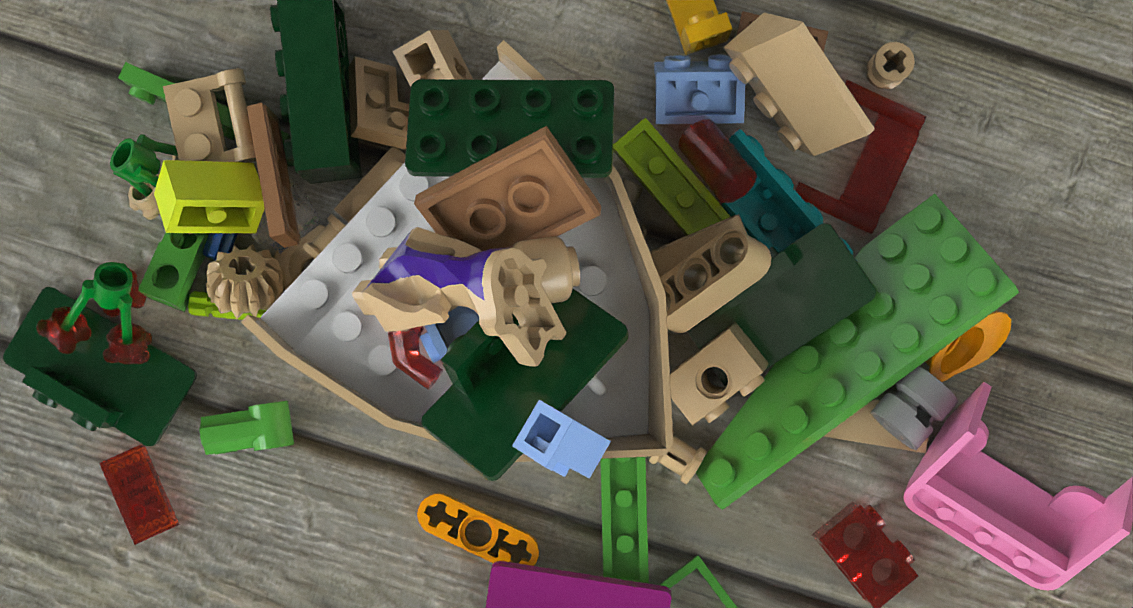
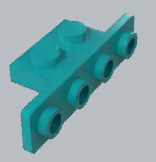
M739 129L723 145L724 149L749 176L750 180L725 200L721 206L731 217L739 214L750 237L763 243L768 249L774 246L780 252L823 223V216L813 204L805 202L794 190L791 178L783 170L776 169L765 157L764 149L757 139L746 135L743 130ZM841 238L846 247L853 255V251L850 245L843 238Z

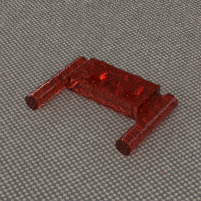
M846 79L844 83L857 103L878 113L873 124L875 130L868 135L839 200L800 181L794 190L805 202L813 204L818 210L872 234L877 227L881 214L886 209L927 116Z

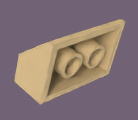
M763 13L723 47L732 59L729 63L731 71L742 83L750 84L757 94L753 98L754 103L765 116L774 118L781 128L777 131V135L791 151L795 152L798 149L809 155L816 156L865 137L875 130L802 21Z

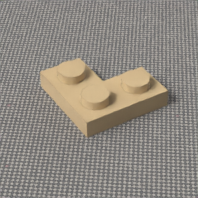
M355 56L348 67L351 137L406 150L410 104L398 101L396 67Z

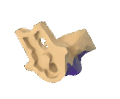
M420 227L412 229L398 247L387 248L379 258V272L372 280L361 281L352 292L353 298L363 314L367 316L375 315L386 332L408 331L415 327L445 323L449 318L448 312L458 306L468 307L479 315V325L484 333L489 336H499L518 363L526 366H538L544 358L547 342L550 339L562 340L566 335V331L542 286V276L547 267L543 258L530 259L521 250L515 248H495L481 251L463 241L442 236ZM512 314L518 320L519 326L513 323Z

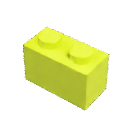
M163 160L154 196L166 233L257 232L265 207L260 179L254 163Z

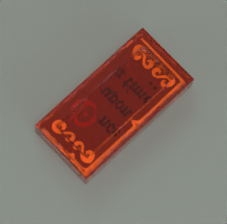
M138 445L99 463L134 545L180 525L145 445Z

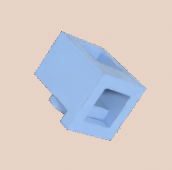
M539 400L512 446L545 468L553 470L564 477L569 469H572L590 478L611 441Z

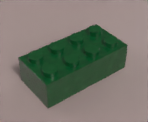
M277 0L276 5H271L270 14L273 30L275 33L280 32L282 49L275 50V62L279 77H285L286 94L280 95V109L283 121L290 122L291 139H285L284 142L287 165L289 167L294 166L295 172L310 184L362 178L358 138L351 137L348 73L350 58L344 6L340 0Z

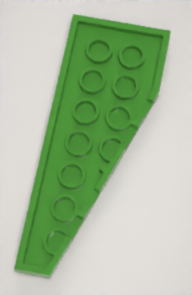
M935 193L862 247L856 255L855 259L876 289L874 299L776 362L764 377L765 381L755 389L705 455L696 474L714 503L720 509H725L1019 293L1016 285Z

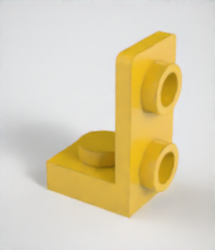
M666 0L685 55L727 42L733 28L727 12L718 14L714 0Z

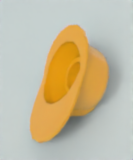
M992 312L925 361L929 366V373L941 382H944L952 376L989 359L1006 341L1011 330V318L1005 312Z

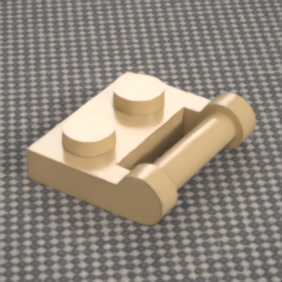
M243 69L224 70L215 75L163 86L179 160L248 163L256 161L247 105L242 85L246 84ZM225 90L237 148L228 151L214 93Z

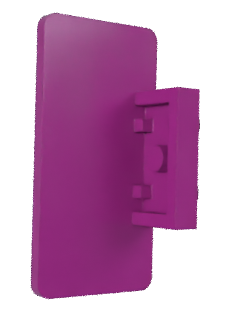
M496 561L491 567L486 608H670L672 592L668 587Z

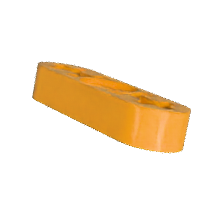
M434 493L426 497L419 505L417 512L418 521L426 532L489 562H512V553L501 546L498 555L489 552L497 542L499 529L509 532L503 539L505 542L512 545H517L519 540L527 542L526 550L532 555L529 560L521 558L518 564L534 566L538 560L539 545L533 535L445 493ZM440 501L444 502L447 505L445 512L455 518L459 516V509L468 513L459 526L458 537L449 533L454 524L446 520H441L438 525H433L430 522L432 515L426 511L428 505L435 507ZM483 520L489 524L492 536L486 544L474 545L467 539L466 528L470 522Z

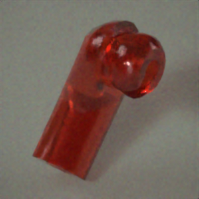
M415 327L408 331L388 332L393 364L426 389H431L442 374L443 369L420 354L419 338L424 327Z

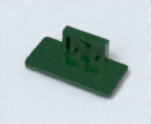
M416 80L412 84L410 92L405 155L407 172L412 176L451 177L547 126L582 178H605L612 172L614 86L607 80Z
M822 223L780 252L774 246L770 247L771 265L768 272L759 281L687 332L700 350L736 322L769 363L767 366L769 368L872 301L876 295V289L833 226L829 223ZM712 367L720 381L726 386L728 383L726 373L718 367Z
M54 287L43 288L3 354L5 364L25 375L22 383L35 390L32 394L33 398L52 408H57L58 405L65 407L73 412L71 420L91 431H96L97 427H114L145 446H155L158 444L197 378L196 371L133 333V357L126 359L122 344L121 326L87 306L84 307L65 339L57 341L55 336L76 300Z
M575 289L572 290L568 300L551 303L566 331V335L562 340L550 339L547 342L544 358L538 366L519 364L499 336H489L484 333L479 325V320L465 335L457 337L450 344L446 354L441 359L452 385L422 416L421 423L430 435L488 481H496L501 478L523 454L512 445L537 402L541 400L562 412L629 338L628 329L624 323ZM512 314L513 323L519 326L518 320Z

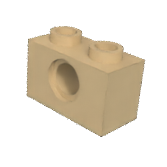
M734 322L670 372L671 399L692 426L703 417L710 423L730 407L726 402L727 399L738 391L745 397L765 381L761 374L769 363L739 325ZM718 367L722 369L728 378L727 385L722 387L713 385L707 378V368Z

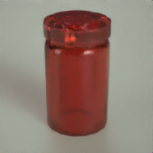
M710 119L698 121L682 134L678 144L680 151L722 203H731L742 198L754 186L757 178L756 172L747 164V161L714 121Z

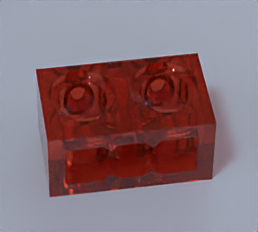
M852 501L816 530L812 536L863 600L872 608H881L918 577V574L910 566L915 559L898 539L892 543L883 533L882 529L886 526V523L871 505L863 508L862 505ZM852 523H859L863 529L862 540L855 546H847L843 539L846 527ZM887 558L891 563L890 575L883 581H875L872 575L874 564L880 559Z

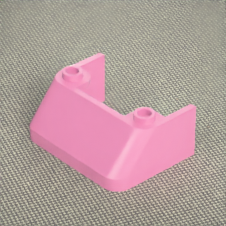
M983 382L944 422L909 479L903 496L904 502L912 512L1026 584L1040 590L1057 589L1130 534L1133 523V477L1107 498L1084 486H1069L1062 489L1055 496H1052L981 451L986 446L989 437V430L985 423L981 421V417L992 386Z

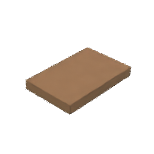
M547 126L418 193L414 201V205L435 233L463 241L481 251L495 248H513L516 242L557 237L601 215V204Z

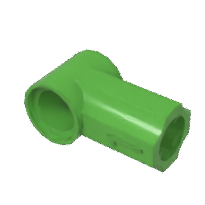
M288 401L248 406L249 410L201 417L199 431L205 454L216 455L248 448H254V451L294 445Z

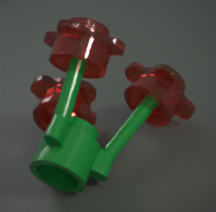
M106 262L98 266L94 273V280H85L82 283L81 293L72 308H55L48 320H40L36 326L38 334L47 337L54 346H57L60 352L65 354L73 353L76 349V344L80 341H87L91 336L87 320L81 312L89 299L94 298L97 304L103 308V312L106 315L116 317L120 314L121 324L113 327L106 336L109 346L103 351V358L109 363L120 362L123 364H142L150 358L147 346L152 343V335L141 326L132 323L131 307L136 309L143 307L146 302V296L138 291L137 274L124 263Z

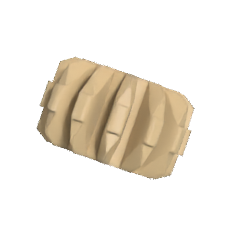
M252 244L246 250H239L234 245L231 253L217 252L216 260L208 264L206 272L207 295L210 297L211 303L216 304L220 314L232 311L236 319L243 313H251L256 317L259 309L268 310L282 295V267L279 265V260L273 259L269 249L257 252Z

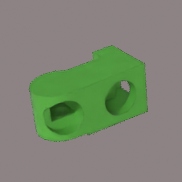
M165 233L162 241L159 242L138 291L151 300L185 313L189 303V292L199 267L206 257L203 255V249L209 233Z

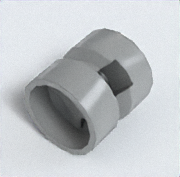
M920 366L896 383L898 390L896 394L887 393L871 411L872 416L889 433L913 450H917L933 432L931 422H941L958 403V399L950 389Z

